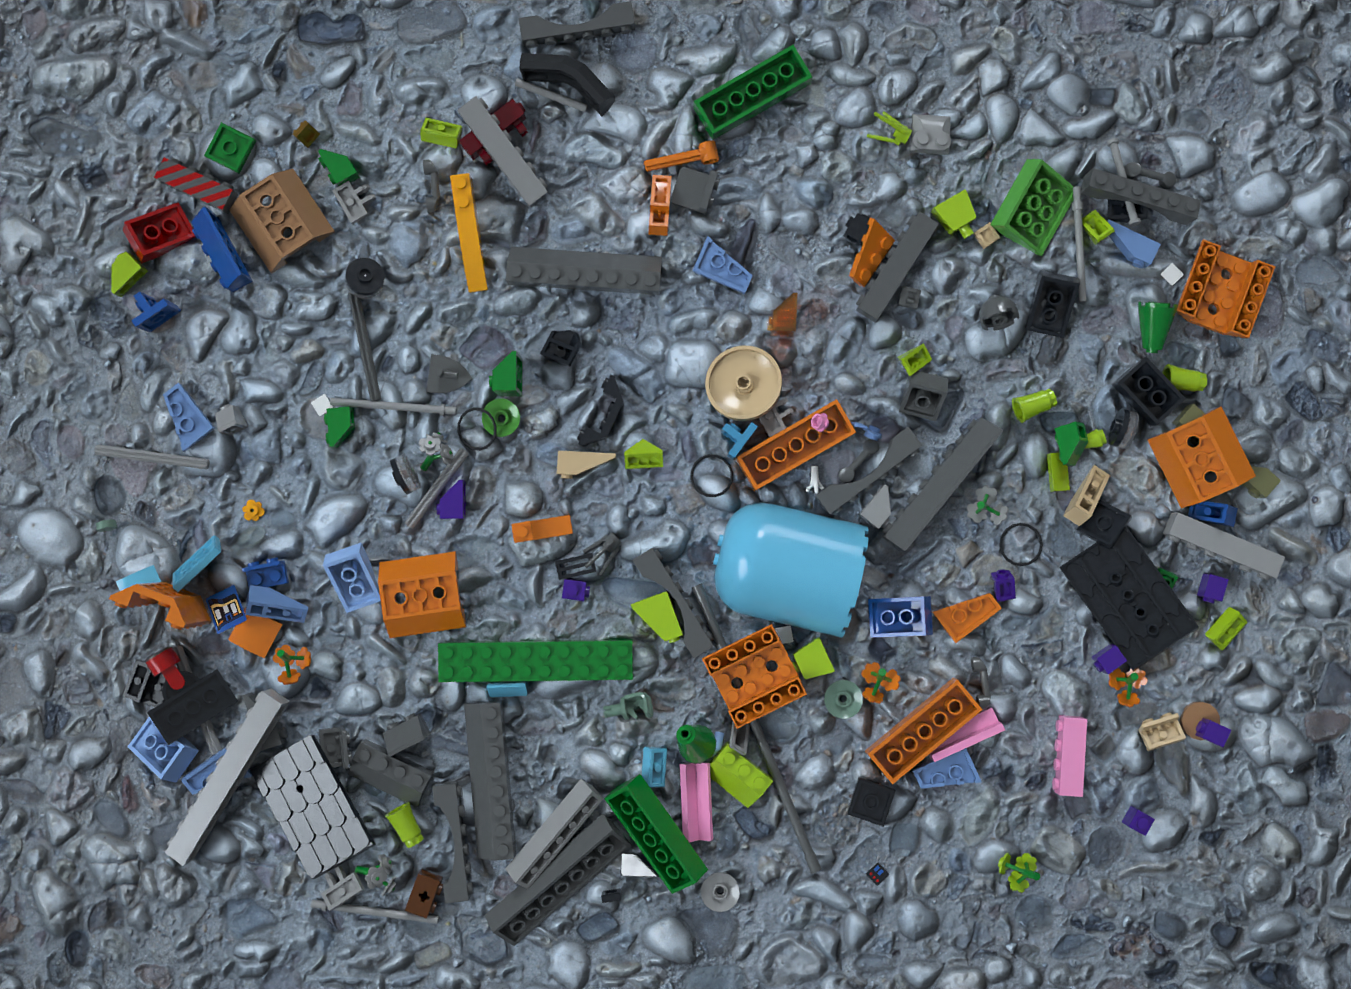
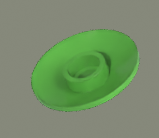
M495 399L485 406L484 410L488 411L495 419L497 437L508 436L518 428L520 413L514 403L507 399ZM482 412L484 428L494 435L492 420L486 413ZM500 415L505 416L503 422H500L498 419Z

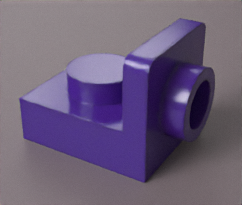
M998 570L991 573V578L994 581L996 601L1016 599L1015 578L1009 570Z
M564 579L563 599L585 601V598H589L590 586H587V582Z

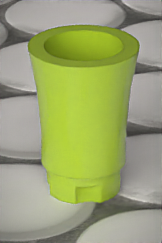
M1167 364L1162 371L1163 375L1177 390L1195 392L1203 391L1206 388V373Z
M1051 389L1012 398L1014 414L1021 423L1057 405L1056 395Z
M409 802L396 807L385 815L406 847L411 848L424 839Z

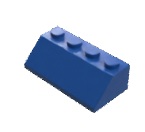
M203 207L191 222L194 227L192 231L196 238L202 241L203 245L201 248L207 256H210L212 260L210 262L211 267L216 273H219L221 277L219 281L223 288L235 292L253 282L219 217L208 208Z

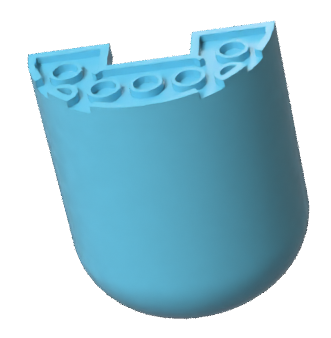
M757 502L748 504L732 515L725 527L724 534L719 535L717 546H721L719 554L715 553L713 564L716 565L714 578L716 590L722 601L737 613L842 638L845 634L843 628H848L852 617V613H849V611L853 607L855 608L866 561L863 551L866 552L868 547V537H865V534H868V527L771 503Z

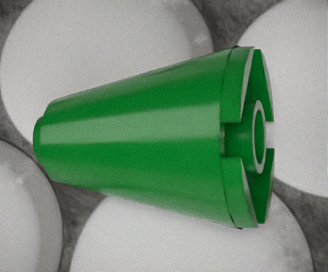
M1138 301L1142 348L1146 349L1147 353H1158V350H1163L1178 309V304L1170 307V303L1145 302V305H1143V301Z
M683 725L677 730L676 737L679 751L685 760L693 764H701L713 756L716 750V738L709 728L703 725Z

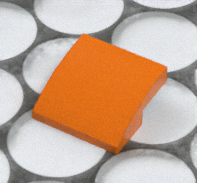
M246 615L247 620L234 627L228 640L253 654L265 658L283 624L272 618Z

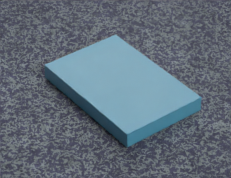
M213 535L173 573L174 590L179 592L221 552L220 539L216 535Z

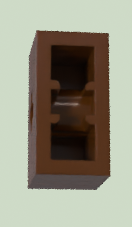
M421 869L416 877L405 911L426 919L430 913L433 914L437 906V902H435L436 895H440L443 889V884L441 883L443 877ZM424 891H427V892H428V893H427V895H428L427 898L424 897V893H423Z

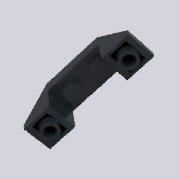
M610 375L609 379L605 378L601 388L604 389L603 394L616 400L615 402L611 401L607 410L609 412L607 420L603 419L599 429L601 433L588 427L585 430L581 429L577 440H579L578 444L582 447L608 438L624 405L613 375Z

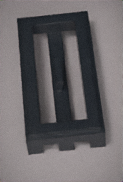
M593 553L555 561L558 579L561 580L597 572L595 562L591 564L592 569L562 575V571L585 567L588 562L560 567V564L586 558L591 560Z

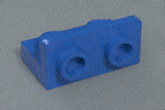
M278 558L267 559L265 564L260 565L259 561L247 564L248 567L242 568V571L246 572L249 587L250 585L272 587L289 583L285 560L278 561Z

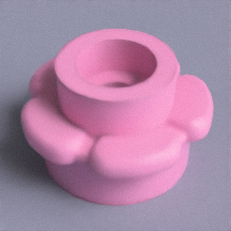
M817 413L812 417L811 426L818 430V432H822L828 427L829 420L825 413Z

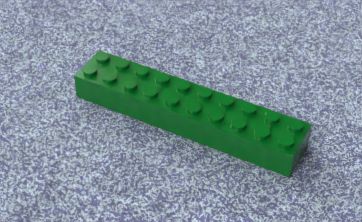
M633 639L438 643V682L633 680Z

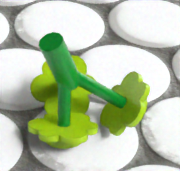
M1006 853L999 860L1000 874H1005L1009 868L1014 870L1011 872V876L1008 877L1010 888L1013 891L1018 890L1020 893H1023L1029 887V882L1025 880L1027 877L1036 881L1040 879V874L1034 872L1037 869V860L1035 857H1031L1029 853H1024L1022 856L1017 857L1015 866L1010 864L1011 856L1009 853Z

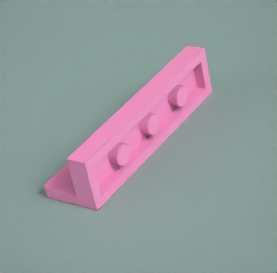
M993 708L986 709L978 713L929 754L930 758L934 762L939 761L1003 732L1005 728L998 721Z
M710 763L680 764L683 835L689 843L697 840L712 841Z

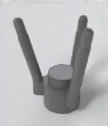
M612 532L609 535L605 534L600 540L583 550V553H586L601 543L604 546L585 565L586 568L593 564L606 550L609 552L613 550L599 573L600 576L603 575L616 553L621 549L619 546L622 542Z

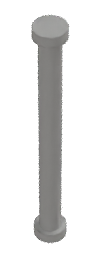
M1110 139L1107 141V145L1111 148L1117 174L1127 178L1118 147L1119 139ZM1125 201L1130 219L1128 222L1129 226L1134 227L1141 224L1140 218L1137 217L1134 203Z

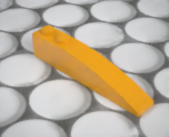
M469 173L451 175L455 215L469 293L486 291L488 286L472 177Z

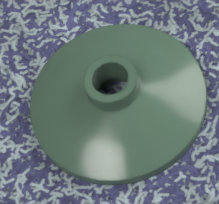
M838 680L827 688L824 703L827 710L833 716L847 719L860 711L863 704V695L855 683L848 680ZM841 695L846 696V700L844 702H841L839 700Z

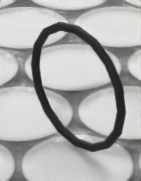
M474 407L466 410L460 416L457 432L460 440L466 447L471 450L481 451L487 449L494 442L497 435V426L495 419L488 411L483 408ZM474 410L486 413L494 426L492 440L481 448L468 445L460 432V424L463 417L468 412Z
M708 454L700 457L694 463L691 469L690 480L694 489L699 494L706 497H718L730 489L733 482V470L725 458L719 455ZM708 457H716L723 460L728 465L731 473L727 488L715 495L700 491L693 480V471L696 465L702 459Z
M1017 523L1005 529L1001 535L999 546L1001 554L1006 561L1013 565L1026 566L1038 559L1042 552L1043 542L1037 529L1029 524ZM1016 526L1029 527L1035 531L1040 542L1039 552L1036 557L1022 564L1008 559L1002 547L1003 537L1007 531Z

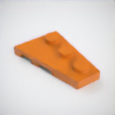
M869 218L867 234H864L862 237V248L856 254L849 274L861 287L866 286L895 242V239L874 218Z
M987 593L933 611L932 614L954 643H957L1002 608L991 593Z

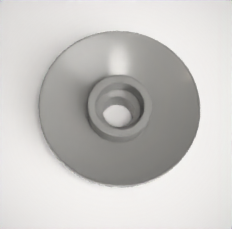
M713 873L704 880L701 886L702 900L713 911H727L734 907L739 899L740 890L738 883L727 873ZM718 887L724 889L722 893H717L716 890Z

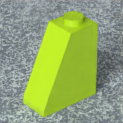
M667 591L631 604L632 609L664 641L669 640V643L680 640V636L683 633Z

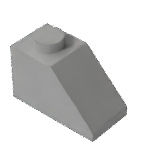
M227 404L221 407L219 412L215 413L219 433L232 436L248 427L238 406Z
M882 485L858 514L875 529L884 528L890 521L888 518L891 514L888 486Z

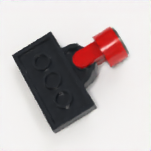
M168 646L146 660V664L154 677L162 673L166 679L162 686V696L165 702L148 711L147 714L168 745L238 702L218 669L202 679H199L191 672L179 671L175 664L181 660L173 647Z

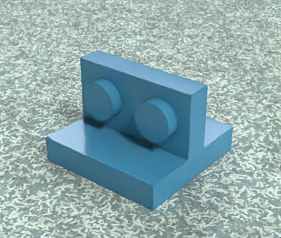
M751 422L744 433L741 434V429L735 424H725L721 433L736 443L727 455L729 458L734 460L758 426Z

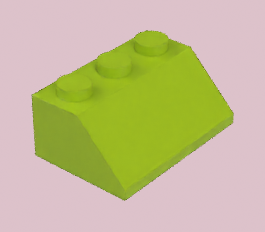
M729 742L723 745L710 762V778L747 808L757 801L773 782L772 777L745 755L730 748Z

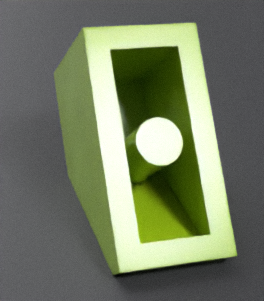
M126 251L119 254L112 264L111 292L119 297H122L148 272L132 254Z

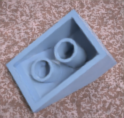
M362 543L325 555L323 567L346 613L381 601L379 586Z
M148 717L128 745V748L160 779L175 783L199 752L184 737L168 745L150 717Z

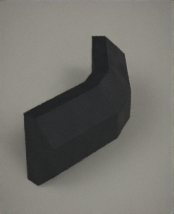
M521 53L519 69L523 81L561 82L572 86L601 117L608 112L615 102V96L584 63L567 55Z

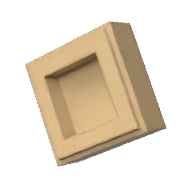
M990 222L973 234L983 249L1001 238L990 225Z

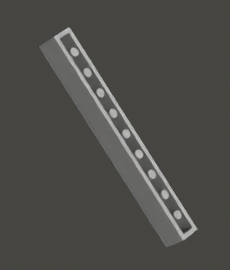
M273 689L261 691L257 695L254 707L247 711L245 715L246 720L236 729L235 738L225 748L227 750L226 753L218 759L215 771L207 777V784L198 792L196 796L198 799L195 804L189 807L187 817L178 825V832L168 841V848L165 853L182 866L192 862L288 706L290 701Z

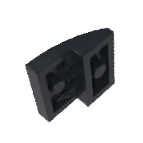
M136 659L122 696L139 703L144 702L157 707L165 702L162 696V686L166 679L162 673L154 677L146 661Z

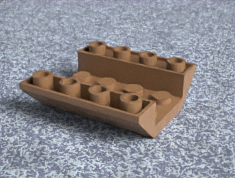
M294 169L269 175L240 194L230 208L231 214L271 274L286 265L285 259L315 239L321 242L335 233ZM265 197L272 198V202L268 206H264L262 203ZM287 228L293 230V234L289 238H285L283 235Z

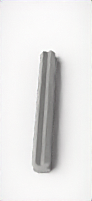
M460 448L452 458V464L446 466L405 521L407 526L415 528L469 455L466 450Z

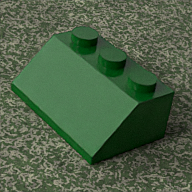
M512 351L492 370V376H489V387H492V390L498 396L522 397L523 358L517 351Z

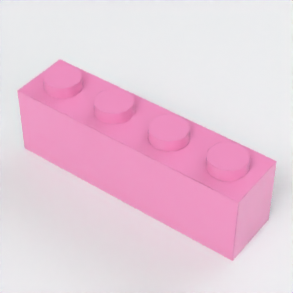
M1059 715V720H1056L1055 725L1058 739L1054 743L1057 756L1053 762L1056 774L1052 780V788L1060 796L1083 797L1087 719L1079 716Z

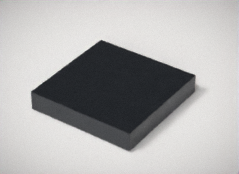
M1099 499L1092 516L1082 525L1078 526L1077 532L1112 549L1131 521L1132 516Z
M858 777L846 813L847 815L884 827L896 790Z

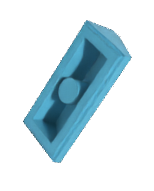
M490 682L487 685V690L490 697L527 696L528 682Z
M644 747L642 777L650 788L665 787L667 748Z

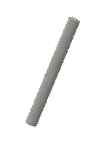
M516 79L515 86L583 112L587 111V104L521 79Z

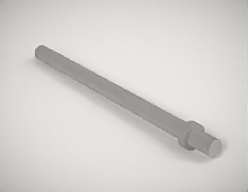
M342 398L330 399V405L440 413L442 416H445V414L456 415L457 407H449L445 404L436 406Z
M312 900L311 908H319L322 911L329 910L324 900ZM342 904L334 909V911L438 924L439 916L429 915L426 919L410 912Z

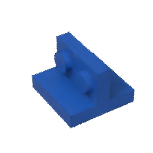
M138 292L134 295V298L137 300L135 304L143 313L131 321L135 327L150 333L180 313L181 310L176 304L164 298L157 303L153 297Z

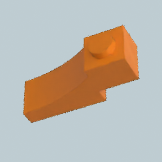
M652 176L649 235L668 236L672 176Z
M570 515L511 524L514 543L573 534Z

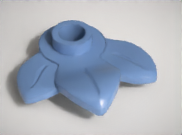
M851 422L854 427L865 431L864 436L875 441L882 438L879 428L870 425L868 428L859 422Z

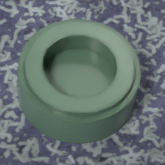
M113 519L103 520L96 524L97 532H106L117 528L116 520Z

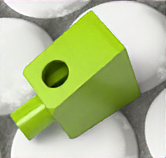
M966 189L931 210L932 215L950 235L958 230L964 239L974 234L969 224L976 219V214Z
M819 636L793 653L796 660L793 662L797 673H802L804 679L835 672Z

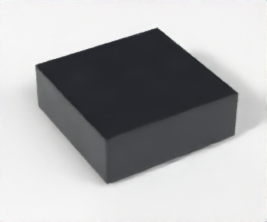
M621 889L603 891L601 894L602 903L621 900Z

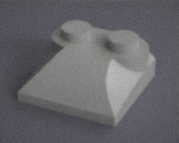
M913 114L910 153L948 155L951 144V117Z

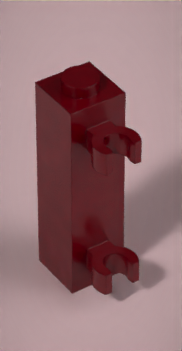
M511 99L493 113L500 121L498 126L502 131L506 130L509 133L515 128L521 137L528 133L526 127L522 124L526 120L524 113L526 110L520 102L516 103ZM472 131L459 140L462 148L472 160L480 156L486 165L493 161Z

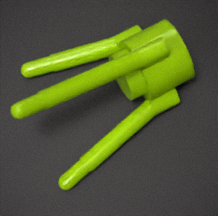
M874 112V116L895 128L892 135L895 139L867 134V138L894 143L898 146L900 143L906 144L912 130L886 112L882 113L884 116Z

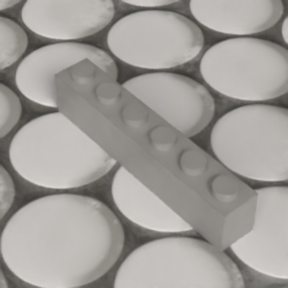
M475 96L459 108L457 112L526 204L530 206L548 192L545 189L548 186L541 177L539 179L534 174L536 170L530 162L526 163L522 158L524 154L518 146L514 147L510 142L512 140L511 136L506 130L502 131L498 126L500 121L494 114L490 115L486 110L488 105L485 101Z
M1178 512L1170 514L1163 532L1164 535L1169 536L1168 540L1179 543L1181 541L1186 543L1185 547L1195 551L1197 549L1203 550V554L1206 556L1222 558L1221 562L1228 565H1233V563L1239 565L1240 570L1251 573V571L1258 573L1257 577L1264 580L1277 578L1285 559L1282 555Z
M580 779L505 868L515 883L528 889L604 798L593 786Z

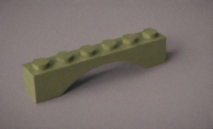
M1195 404L1187 405L1172 423L1179 427L1203 416L1202 414L1205 413ZM1191 436L1190 442L1194 446H1197L1199 444V438L1196 436ZM1251 466L1256 477L1241 486L1244 485L1248 489V493L1254 498H1266L1281 480L1268 468Z

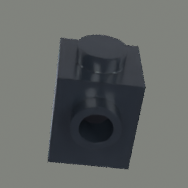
M859 213L856 214L855 218L851 216L845 225L848 228L843 236L859 246L863 235L867 234L869 228L867 223L870 217L865 214L860 215Z

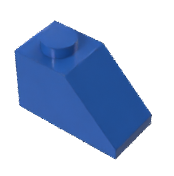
M1204 501L1190 506L1188 517L1211 524L1234 527L1238 508L1229 504Z

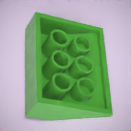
M1027 159L990 225L1003 236L1042 256L1073 201L1074 186L1042 159Z

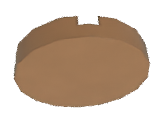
M1201 701L1188 704L1180 716V726L1184 733L1200 741L1204 739L1195 735L1197 732L1196 726L1199 721L1205 718L1220 724V715L1212 705Z

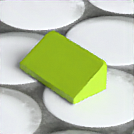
M425 118L420 130V137L422 141L456 149L459 145L462 126Z
M1059 453L1047 454L1050 492L1070 490L1068 466L1063 465L1060 461Z
M1228 607L1205 633V636L1223 651L1247 624V621L1239 611Z

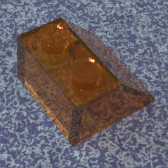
M798 293L790 295L773 311L772 316L768 317L767 331H770V336H794L796 332Z

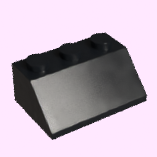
M1147 356L1111 384L1150 427L1158 425L1186 400Z

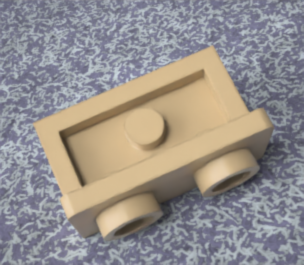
M1166 713L1160 716V719L1153 720V718L1142 722L1138 731L1148 751L1186 739L1178 721V713L1173 715Z

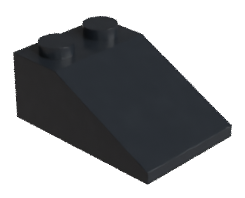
M1040 270L1034 288L1026 330L1064 338L1080 286L1078 278Z

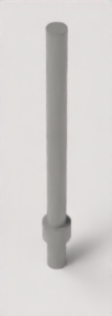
M1078 186L1073 187L1072 211H1074L1077 278L1080 282L1078 299L1079 302H1085L1087 300L1082 224L1084 205L1081 201V187Z

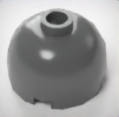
M993 295L982 304L979 311L981 326L985 330H988V327H994L993 330L995 331L1013 325L1014 319L1016 317L1019 319L1016 304L1005 296Z

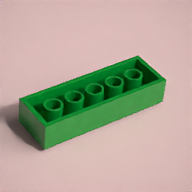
M793 44L696 99L693 108L709 136L714 140L809 86L813 77Z
M641 774L617 786L604 798L671 894L697 883L708 871L706 865Z

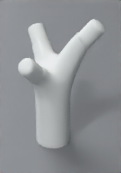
M811 466V481L806 488L807 492L812 487H814L815 494L819 493L818 487L821 490L824 489L819 480L818 466Z

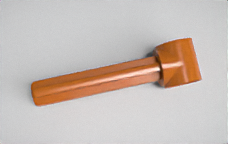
M716 141L702 142L698 146L699 149L645 160V170L648 172L700 160L704 165L716 163L719 161Z

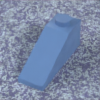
M1108 219L1107 222L1115 230L1109 237L1126 259L1133 262L1132 265L1137 268L1150 266L1161 244Z
M250 585L245 615L305 622L308 612L307 606L271 588Z

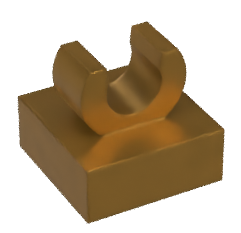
M306 120L300 123L297 130L293 131V135L307 148L320 135Z

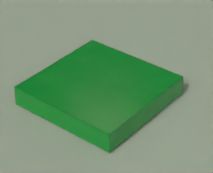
M221 122L204 156L240 174L256 140Z

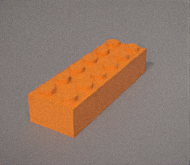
M836 399L736 457V460L753 490L756 491L855 434L856 431ZM817 413H825L829 420L828 427L822 432H818V430L811 426L812 417Z
M953 677L867 748L865 752L886 778L894 784L983 709L959 680Z

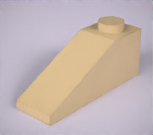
M558 451L557 474L561 475V478L573 479V475L578 476L616 459V454Z
M1092 466L1071 499L1063 516L1078 526L1087 521L1092 516L1110 475L1097 466Z

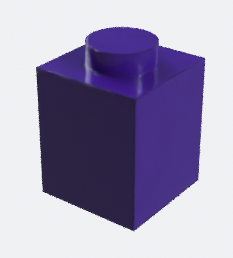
M1203 574L1197 596L1203 597L1204 602L1215 604V601L1222 602L1229 579L1212 574Z
M1114 644L1107 645L1092 656V659L1095 661L1093 663L1094 667L1099 672L1110 674L1127 661Z
M1203 718L1196 726L1197 732L1195 735L1224 748L1231 729Z
M1130 806L1122 823L1146 836L1155 819Z

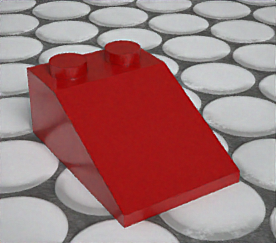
M179 202L125 221L123 226V232L141 264L158 258L196 237L192 231L193 227Z

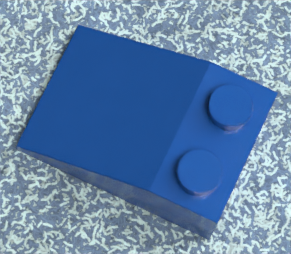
M931 596L868 599L870 638L933 635Z

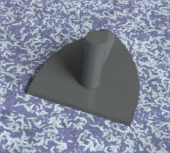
M431 354L426 392H452L465 386L473 379L459 362L449 357Z

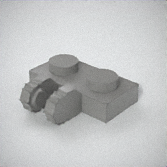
M347 181L332 190L352 224L369 216L364 206L376 200L375 194L368 195L361 200L358 197L370 190L369 184H364L354 190L351 183Z
M787 398L778 401L768 413L759 418L768 437L786 429L782 418L793 413L794 410L789 408L779 414L776 408L785 405L788 402Z
M337 866L335 871L340 879L338 883H336L332 873L327 872L325 874L330 888L322 892L321 895L329 911L336 909L365 890L356 872L347 876L342 866Z

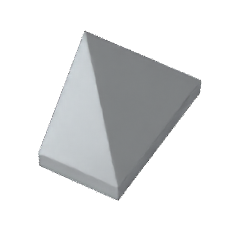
M732 721L729 747L745 755L747 753L750 724L748 723L737 729Z

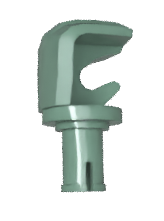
M637 692L621 697L620 704L603 706L605 718L622 715L625 720L630 719V716L639 720L636 714L638 709H642L647 718H652L654 713L651 697L645 692Z

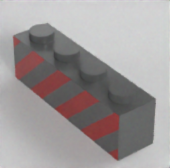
M173 157L171 160L163 158L154 176L156 180L229 214L230 208L238 196L233 190L234 187L226 182L220 184L216 182L217 179L209 174L203 176L199 174L200 171L192 166L186 168L182 166L183 163Z

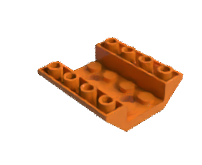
M1203 239L1179 300L1177 313L1186 321L1219 334L1248 339L1276 266L1260 260L1252 263L1220 251V245ZM1223 269L1229 272V279L1222 277L1221 272ZM1209 305L1216 307L1215 315L1209 313Z
M1222 406L1170 431H1165L1147 439L1181 508L1204 502L1256 477ZM1191 436L1199 438V444L1196 447H1190L1187 444V440ZM1209 471L1216 473L1217 477L1213 482L1205 480V474Z
M456 551L379 562L378 585L383 621L390 638L466 627L464 608H461L456 570H459ZM435 588H443L444 595L442 598H437L434 595ZM400 592L406 597L405 602L402 604L396 601V595Z
M167 582L135 584L109 597V600L115 602L114 605L121 608H127V606L132 608L134 606L141 607L142 605L149 606V604H156L158 601L159 605L170 608L165 621L171 623L170 626L175 629L196 628V626L202 627L211 623V618L200 595L185 589L177 592L173 589V585Z
M772 624L702 658L729 709L728 712L737 729L807 695L800 677ZM770 660L778 664L777 669L774 671H770L766 667L767 662ZM736 677L741 678L743 681V685L740 688H735L732 685V680Z

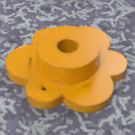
M248 500L246 506L242 508L243 512H245L244 518L246 520L253 519L258 521L259 517L265 514L262 503L255 502L254 500Z

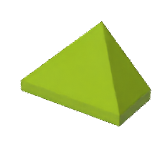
M1096 210L1082 218L1083 228L1095 245L1115 232L1114 228Z
M924 343L897 357L909 376L932 360Z
M644 439L624 452L625 469L663 467V450Z

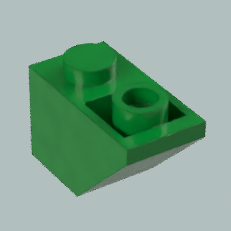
M323 149L318 150L321 156L318 159L324 169L328 168L330 172L328 177L333 185L337 184L340 186L347 181L352 183L360 178L353 163L347 156Z
M352 407L326 409L327 413L324 414L325 425H328L326 442L329 444V447L338 448L355 428L354 408Z
M1076 421L1055 428V441L1059 445L1060 461L1063 465L1071 467L1076 465L1088 444L1084 423Z

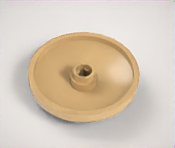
M736 346L722 352L711 363L706 374L705 388L710 403L721 415L736 421H750L760 418L775 406L782 391V376L777 362L766 351L754 346Z

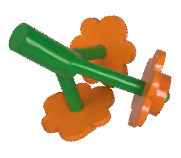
M283 645L281 648L275 649L276 654L273 656V661L286 668V671H283L278 676V681L283 682L284 685L297 683L301 674L296 669H290L289 665H292L294 660H296V665L300 666L301 669L309 667L311 664V652L308 651L307 647H302L297 652V656H295V651L291 650L289 645Z
M877 662L867 663L861 675L863 678H866L865 681L867 683L873 682L876 684L872 688L866 687L862 695L869 702L882 703L884 694L878 689L879 685L885 687L886 691H891V689L897 690L901 677L897 675V671L894 669L886 672L885 669H880V665Z
M1117 668L1109 674V686L1115 690H1120L1121 687H1124L1126 684L1128 685L1127 690L1117 694L1120 705L1133 707L1140 703L1137 694L1131 692L1132 686L1139 689L1141 685L1147 684L1148 679L1145 677L1146 672L1138 668L1133 671L1130 669V671L1124 673L1121 672L1120 668Z

